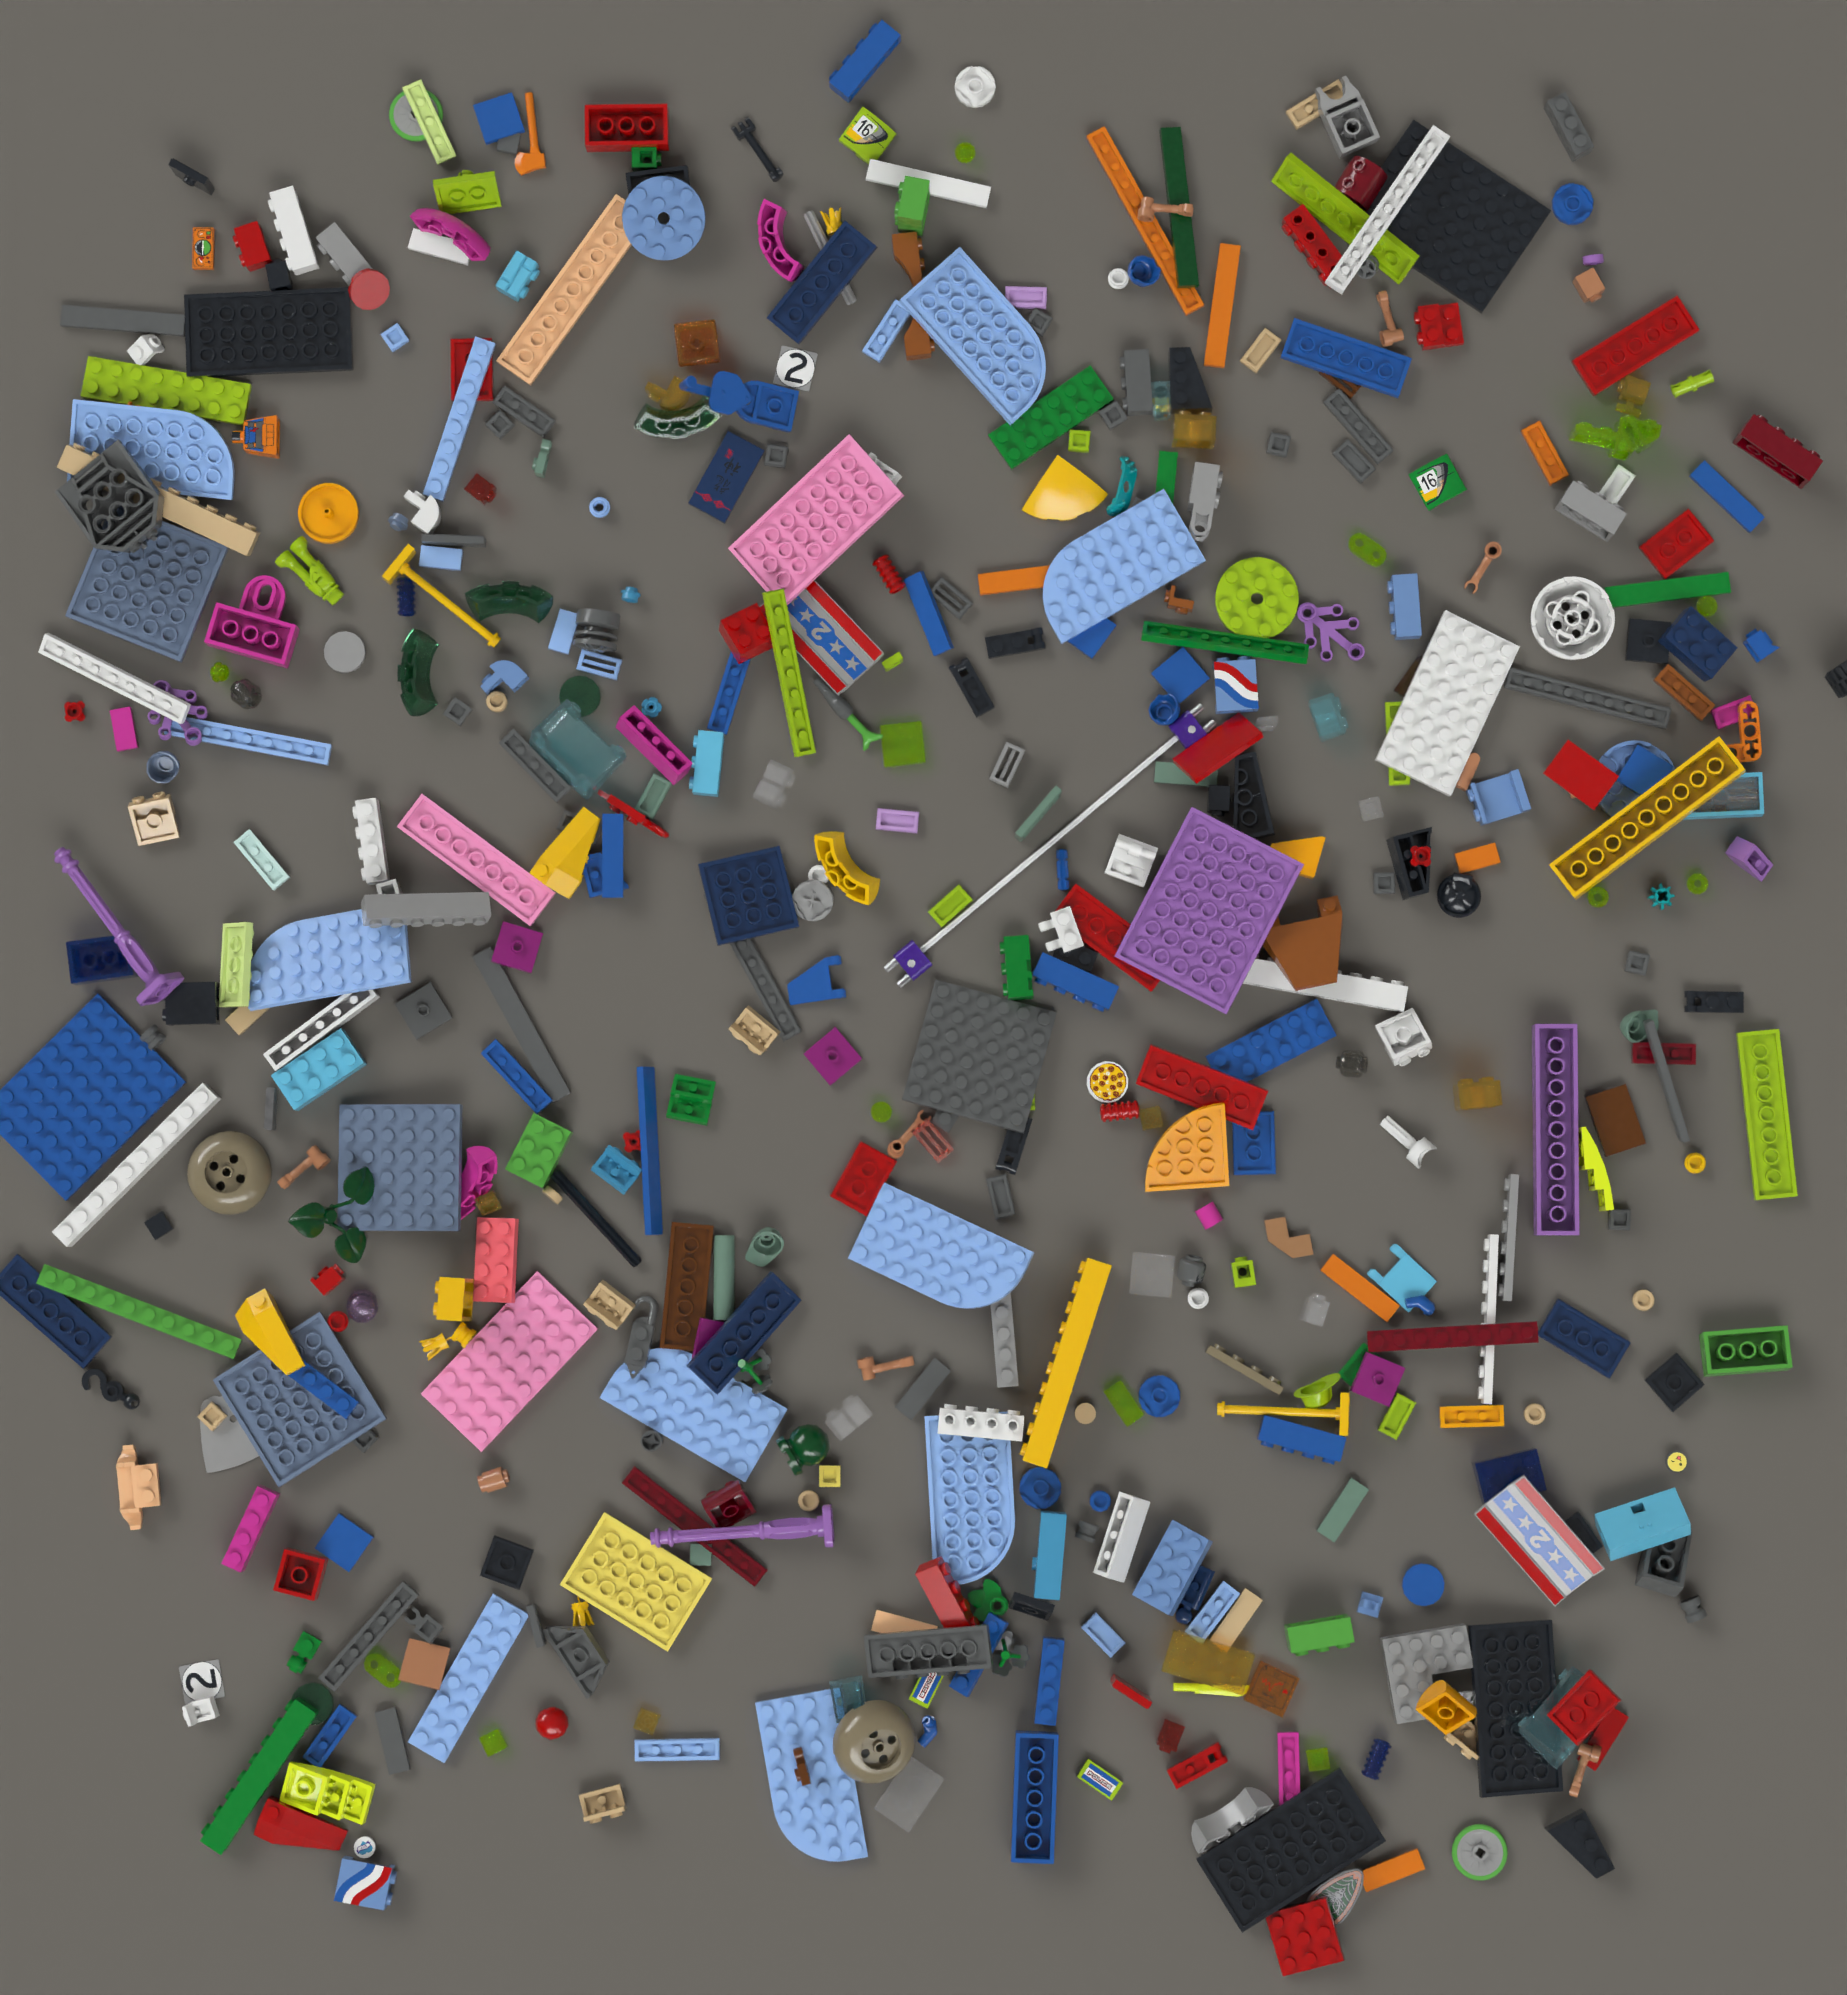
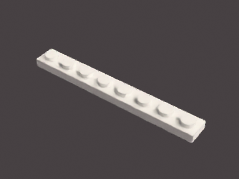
M45 633L38 653L179 724L185 722L191 706L190 703L50 633Z
M1489 1234L1488 1238L1484 1239V1251H1487V1260H1483V1272H1486V1281H1482V1293H1485V1302L1481 1303V1314L1484 1315V1323L1481 1324H1495L1499 1235ZM1494 1345L1480 1346L1479 1356L1483 1357V1363L1479 1365L1478 1371L1479 1378H1482V1387H1478V1399H1481L1482 1404H1492Z

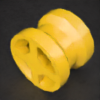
M462 1322L451 1339L460 1342L461 1346L466 1348L477 1331L469 1329Z

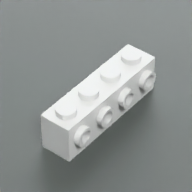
M292 185L270 192L271 199L268 200L271 212L275 211L277 219H274V224L277 232L281 231L283 237L279 240L283 251L287 250L289 258L285 260L289 271L293 270L295 275H300L319 269L295 188Z
M377 798L356 800V806H353L354 819H358L359 827H355L357 839L361 841L358 853L360 860L364 862V868H361L363 881L366 880L368 885L390 881L379 800Z
M944 1404V1408H940L937 1434L1022 1441L1024 1415H1020V1411L1008 1410L1007 1414L999 1413V1409L987 1408L986 1412L978 1411V1407L966 1406L965 1410L957 1409V1405Z
M1119 1492L1093 1573L1112 1580L1125 1582L1150 1501Z

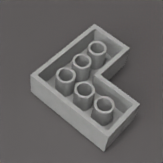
M1464 1623L1380 1637L1394 1722L1396 1724L1426 1719L1416 1710V1706L1424 1691L1433 1684V1674L1473 1668L1467 1627Z

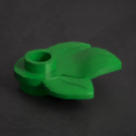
M985 1579L983 1590L979 1589L968 1593L970 1603L977 1608L973 1616L977 1617L978 1621H984L989 1612L1002 1616L1008 1610V1602L1005 1597L1001 1596V1588L993 1580ZM995 1602H1000L1002 1607L995 1609L993 1606Z

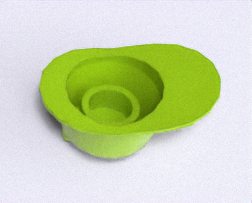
M1333 1373L1322 1377L1309 1385L1297 1389L1294 1392V1396L1301 1398L1305 1408H1322L1330 1402L1332 1386L1340 1380L1341 1375Z

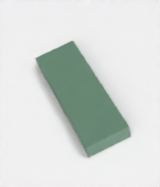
M1155 762L1154 783L1201 787L1217 785L1218 769L1196 784L1174 763Z
M1350 1478L1316 1531L1335 1543L1369 1489L1353 1478Z

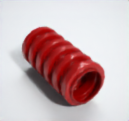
M885 554L874 560L872 565L877 567L876 571L880 572V578L883 577L882 581L887 584L886 588L890 589L889 593L895 594L902 590L906 584L902 582V577L898 576L899 572L895 571L896 567L892 566L893 562L888 559L889 555Z
M1134 1100L1132 1103L1130 1101H1127V1103L1122 1101L1120 1104L1114 1102V1105H1111V1103H1107V1105L1101 1104V1120L1103 1122H1106V1120L1112 1122V1119L1119 1121L1120 1118L1122 1120L1126 1118L1130 1120L1132 1117L1138 1119L1139 1105L1137 1100Z

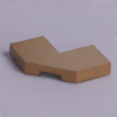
M1285 1217L1264 1220L1269 1243L1291 1258L1313 1255L1310 1234L1289 1237Z

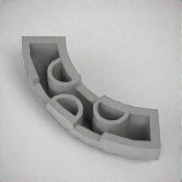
M1245 1787L1235 1799L1220 1810L1204 1818L1194 1820L1191 1835L1197 1853L1211 1850L1229 1836L1244 1829L1246 1825L1252 1823L1255 1819L1258 1820L1264 1816L1274 1805L1272 1800L1259 1789Z

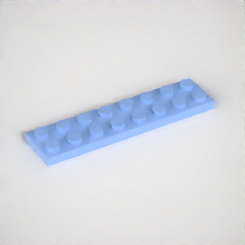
M492 1594L442 1681L440 1690H437L408 1743L443 1763L446 1762L528 1619L527 1612L498 1595Z

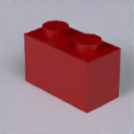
M258 221L234 228L236 235L232 237L236 248L240 247L242 254L239 255L242 266H246L249 272L266 267L265 264H270L272 259Z

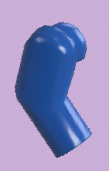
M1424 1295L1405 1298L1407 1309L1419 1307L1426 1316L1432 1315L1435 1311L1434 1303Z
M929 1715L924 1716L922 1719L924 1734L917 1740L924 1748L938 1733L937 1722L933 1716Z

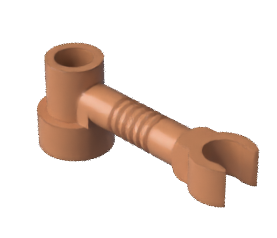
M1142 197L1137 219L1151 222L1154 220L1155 212L1177 213L1191 217L1193 216L1194 208L1192 204L1154 203V199L1151 197Z
M1387 291L1378 292L1376 295L1377 301L1382 309L1387 330L1379 332L1382 346L1387 347L1393 345L1394 342L1404 340V335L1401 328L1396 329L1390 312Z
M1490 542L1486 545L1484 549L1485 556L1471 580L1465 583L1464 589H1466L1468 584L1472 583L1475 586L1472 594L1478 590V583L1492 559L1498 558L1502 552L1499 543ZM1489 548H1494L1496 554H1490Z
M924 1110L918 1113L917 1119L898 1140H894L888 1145L887 1153L891 1158H900L904 1153L905 1144L923 1125H927L930 1122L931 1116L925 1121L921 1120L920 1116ZM893 1146H898L900 1150H895Z
M314 1145L306 1152L309 1157L298 1165L297 1168L279 1179L277 1183L281 1188L286 1189L312 1164L317 1170H321L329 1164L331 1159Z
M873 1356L858 1359L857 1364L865 1381L876 1378L875 1373L913 1366L914 1360L913 1356H908L892 1362L875 1365Z
M1585 1743L1579 1745L1577 1755L1581 1757L1569 1790L1570 1796L1578 1797L1588 1761L1598 1762L1602 1749L1601 1746L1595 1744L1591 1746Z

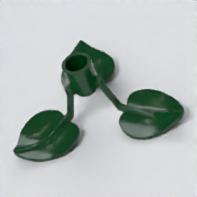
M363 1166L346 1177L343 1183V1191L348 1198H351L350 1200L335 1205L331 1204L329 1207L322 1206L316 1202L308 1203L299 1208L289 1218L288 1222L301 1235L307 1238L317 1237L323 1231L324 1223L336 1228L342 1233V1235L335 1239L336 1252L345 1261L358 1263L366 1247V1236L363 1231H359V1228L351 1227L345 1231V1229L335 1224L334 1221L337 1219L335 1208L352 1204L354 1200L356 1203L364 1205L371 1199L375 1187L371 1171L368 1167Z

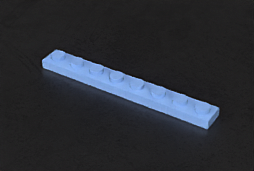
M475 336L423 495H431L435 499L444 501L496 346L494 342Z
M186 717L191 727H196L201 731V742L329 765L332 750L331 744ZM172 721L170 728L172 736L185 739V732L179 723ZM191 737L190 740H196L197 737Z

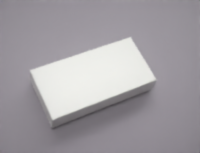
M1618 464L1599 493L1604 495L1606 501L1612 505L1613 503L1617 504L1636 475Z

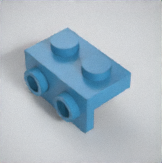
M608 1145L604 1153L592 1166L591 1171L624 1195L637 1180L642 1169L637 1162L625 1157L621 1150Z

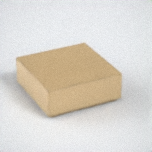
M212 1401L197 1417L211 1431H214L228 1415Z

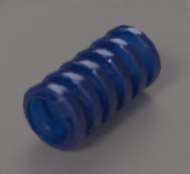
M399 577L396 579V582L399 584L396 586L399 589L397 592L399 596L397 598V602H399L397 614L400 616H414L416 614L414 610L416 608V604H414L416 592L413 591L415 589L414 581L409 577Z
M1377 1738L1373 1740L1375 1744L1371 1745L1372 1751L1368 1753L1370 1757L1366 1758L1368 1762L1364 1764L1365 1769L1361 1771L1364 1776L1374 1780H1379L1380 1777L1378 1775L1382 1773L1381 1767H1384L1385 1764L1383 1762L1387 1760L1386 1755H1389L1388 1749L1392 1747L1390 1743Z

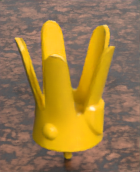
M841 207L839 211L835 212L833 208H829V217L826 213L820 211L827 226V235L829 236L833 235L842 225Z
M443 1333L434 1338L419 1341L424 1347V1352L430 1351L427 1354L428 1361L441 1350L449 1348L447 1340L451 1339V1337L445 1339Z
M577 1596L578 1603L571 1604L573 1626H585L586 1623L589 1626L591 1624L594 1625L588 1610V1602H580V1597Z

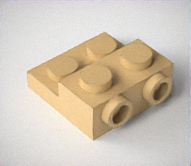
M157 792L152 795L153 798L145 799L144 796H138L129 803L128 810L138 846L180 837L171 794L165 795V792Z

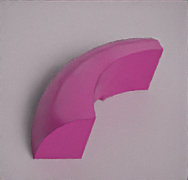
M764 199L757 221L760 248L770 266L784 279L794 282L803 271L804 266L792 258L784 242L783 225L787 211Z
M420 208L410 215V218L421 232H429L438 236H442V234L447 235L453 239V244L463 251L471 261H485L491 249L489 244L477 231L457 217L432 208Z
M473 1146L466 1149L467 1162L461 1174V1220L476 1208L475 1204L477 1202L475 1199L487 1194L493 1185L491 1180L493 1175L497 1174L498 1163L496 1154L488 1147Z

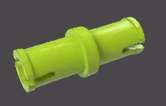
M1710 370L1693 377L1690 375L1686 380L1670 385L1671 392L1675 398L1689 391L1695 392L1697 388L1711 382L1713 383L1714 378Z

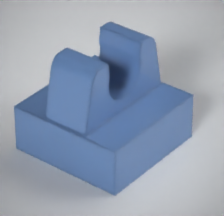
M1362 1591L1356 1612L1378 1618L1383 1597Z

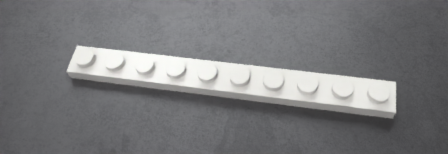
M1434 125L1431 127L1326 279V285L1341 295L1343 294L1449 140L1450 136Z

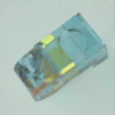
M1170 381L1151 382L1153 421L1170 420Z

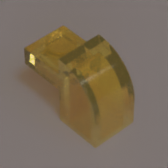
M676 376L673 377L667 390L650 382L645 387V392L648 394L647 397L655 402L661 400V410L668 412L677 411L684 407L692 394L679 388V384L683 380Z

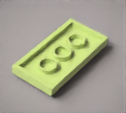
M251 922L223 924L218 1007H249L250 980L252 977L251 959L253 956L252 938L254 936L253 923Z

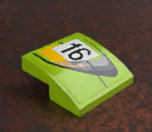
M862 107L839 138V142L856 153L858 158L869 165L870 159L878 160L896 136V132L869 110Z

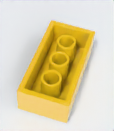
M439 1277V1281L435 1283V1294H438V1302H434L433 1315H436V1320L472 1321L474 1279Z

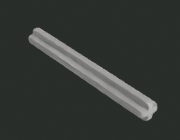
M811 210L804 214V218L821 251L828 242V239L814 211ZM848 284L841 294L846 304L851 305L857 299L850 284Z

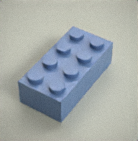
M1172 1520L1132 1595L1165 1614L1174 1616L1213 1541Z

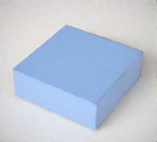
M398 323L380 334L392 352L409 342L408 337Z

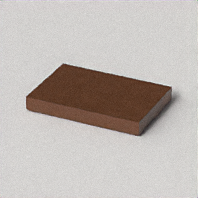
M1626 1084L1585 1097L1605 1157L1646 1144Z

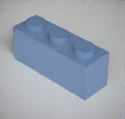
M1417 573L1392 575L1390 581H1387L1388 594L1391 593L1392 602H1389V614H1393V622H1390V633L1394 635L1395 640L1420 639L1422 631Z

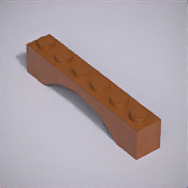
M917 232L892 234L894 260L904 269L913 287H915L924 279L921 273L922 270H925L924 258L919 257V250H923L922 240L917 238ZM913 318L909 329L904 335L906 359L910 361L931 358V352L935 351L934 340L929 339L928 333Z

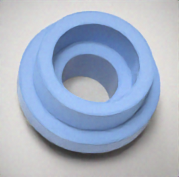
M596 497L590 502L589 510L594 517L603 518L608 515L610 504L605 498ZM601 504L604 506L602 511L596 510L597 505Z

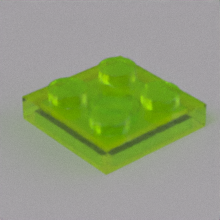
M921 721L880 726V732L883 734L881 741L885 768L926 763Z

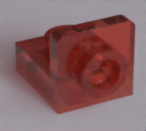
M477 473L464 488L468 494L483 505L487 502L491 503L497 495L495 485L490 484Z
M1165 1719L1156 1740V1744L1160 1746L1159 1750L1171 1754V1751L1177 1752L1185 1726Z

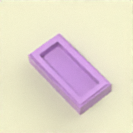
M1006 286L1005 298L1015 309H1046L1047 287Z
M878 808L876 830L917 834L919 812Z

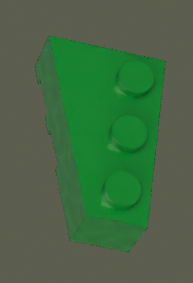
M1029 935L1003 937V942H999L1000 954L1005 956V963H1001L1002 975H1006V983L1003 984V996H1008V1000L1033 999Z

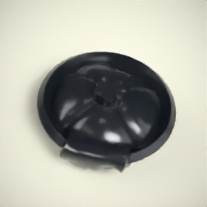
M1454 872L1453 875L1445 878L1439 885L1437 901L1440 908L1449 916L1463 918L1476 911L1481 901V891L1477 882L1473 879V875Z

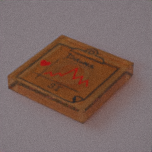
M1260 1660L1243 1700L1283 1718L1300 1678Z

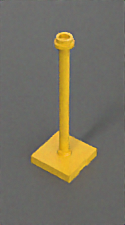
M407 544L382 575L384 581L391 585L399 574H405L489 641L487 645L494 648L501 640L497 632L492 634L409 567L408 563L414 557L416 551L410 544Z
M1350 1392L1340 1393V1407H1336V1409L1225 1405V1401H1222V1403H1217V1415L1225 1417L1226 1413L1332 1417L1335 1420H1340L1339 1435L1348 1436Z

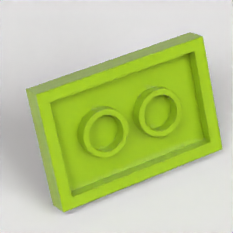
M462 170V174L459 172L456 177L433 180L439 210L445 213L455 214L502 207L495 171L474 174L470 170Z

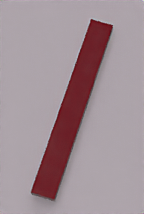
M635 1466L623 1480V1485L681 1530L713 1528ZM729 1539L696 1541L754 1587L767 1572L765 1567Z

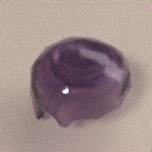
M358 1289L351 1293L346 1304L349 1317L357 1323H367L373 1320L378 1313L376 1295L367 1289Z

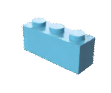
M698 730V735H694L693 748H697L696 756H692L691 760L693 763L691 768H694V777L690 776L689 789H692L693 795L714 797L719 795L725 736L723 732Z

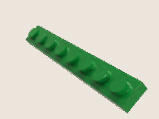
M1144 621L1141 641L1307 664L1309 644Z

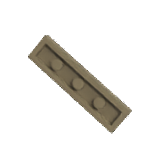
M1216 1343L1214 1347L1209 1345L1205 1353L1278 1395L1281 1394L1283 1387L1280 1386L1281 1381L1271 1375L1269 1379L1261 1375L1263 1371L1254 1365L1251 1368L1243 1364L1245 1360L1235 1354L1232 1357L1225 1354L1226 1349Z

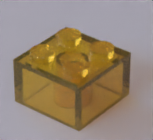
M1180 411L1179 414H1175L1172 426L1171 447L1213 449L1216 439L1217 416H1212V413L1208 412L1191 415V412Z
M1483 1077L1479 1079V1082H1473V1079H1462L1453 1086L1455 1111L1502 1106L1500 1080H1494V1077Z

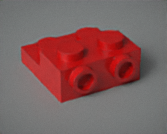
M1458 303L1431 304L1417 307L1413 315L1415 325L1418 324L1419 327L1417 343L1421 345L1422 351L1464 344Z

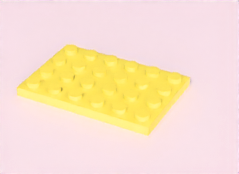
M604 1512L560 1585L668 1652L713 1578L663 1547L657 1548L656 1545H651L650 1539Z

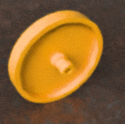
M322 483L312 487L304 494L298 507V519L302 529L310 538L320 543L334 544L345 540L353 533L359 520V508L355 498L346 488L334 483Z

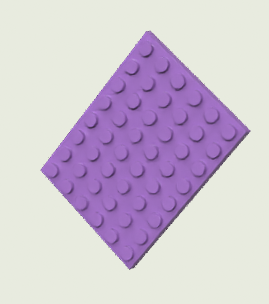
M1191 807L1114 957L1227 1014L1304 864Z

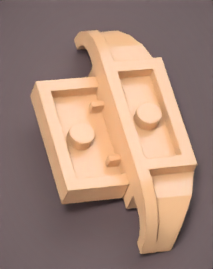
M124 1445L116 1464L120 1500L119 1510L129 1524L130 1530L141 1529L143 1524L142 1508L161 1506L158 1463L138 1465L135 1446Z

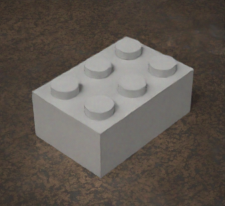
M1574 480L1555 507L1556 511L1606 542L1615 534L1627 514L1620 505L1616 503L1612 505L1606 501L1604 495L1598 492L1593 493L1588 490L1586 484L1581 481L1575 482Z

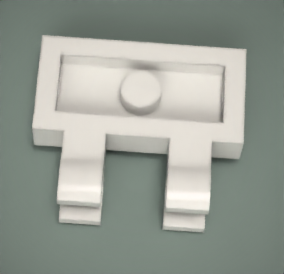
M1070 906L1050 913L1051 920L1038 923L1041 932L1052 928L1056 929L1059 939L1045 943L1048 952L1062 947L1063 952L1066 953L1084 946Z

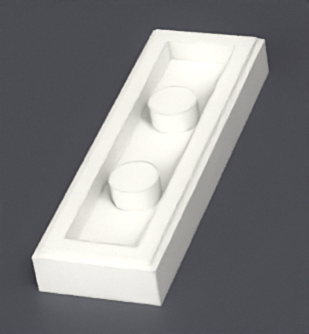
M413 228L408 245L409 250L468 266L470 259L453 244L452 238L438 236L429 232H421L419 229Z

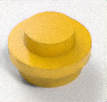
M1690 1153L1685 1158L1684 1165L1687 1171L1696 1174L1704 1170L1706 1161L1700 1153Z

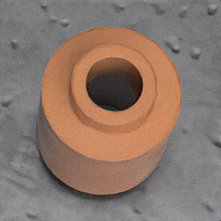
M502 1467L483 1472L482 1475L477 1477L482 1493L486 1491L490 1493L508 1487L507 1482H510L507 1469L503 1470Z

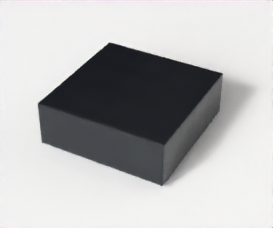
M163 1211L144 1222L155 1240L174 1229Z

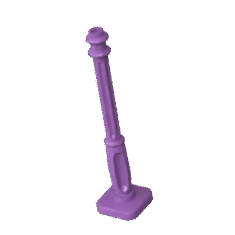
M65 847L59 848L54 853L55 863L62 865V872L68 873L115 937L114 942L118 944L119 949L130 966L146 983V988L136 998L140 1006L156 1004L165 999L184 980L180 972L159 974L145 950L130 935V931L123 928L79 868V861L71 857V850L65 849Z
M824 1504L822 1506V1516H817V1518H784L767 1522L760 1521L759 1524L691 1530H673L672 1527H669L668 1531H660L659 1528H656L655 1532H650L651 1545H656L657 1548H660L661 1544H669L670 1547H673L674 1543L750 1537H760L761 1540L765 1538L797 1539L818 1535V1537H824L825 1547L830 1548L835 1546L832 1504Z

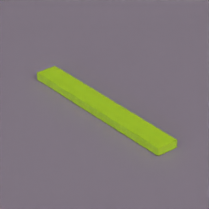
M784 588L763 592L765 611L794 757L816 753Z

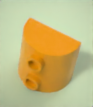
M1444 1680L1436 1681L1430 1685L1421 1695L1416 1706V1710L1445 1735L1469 1722L1477 1714L1476 1707Z

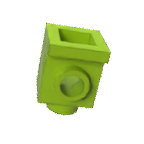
M1247 1256L1234 1258L1235 1262L1230 1263L1234 1288L1256 1285L1253 1260H1247ZM1240 1268L1246 1269L1244 1276L1239 1275L1238 1271Z

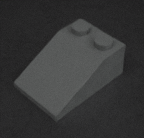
M1692 1531L1691 1535L1643 1550L1638 1564L1635 1586L1676 1597L1684 1588Z

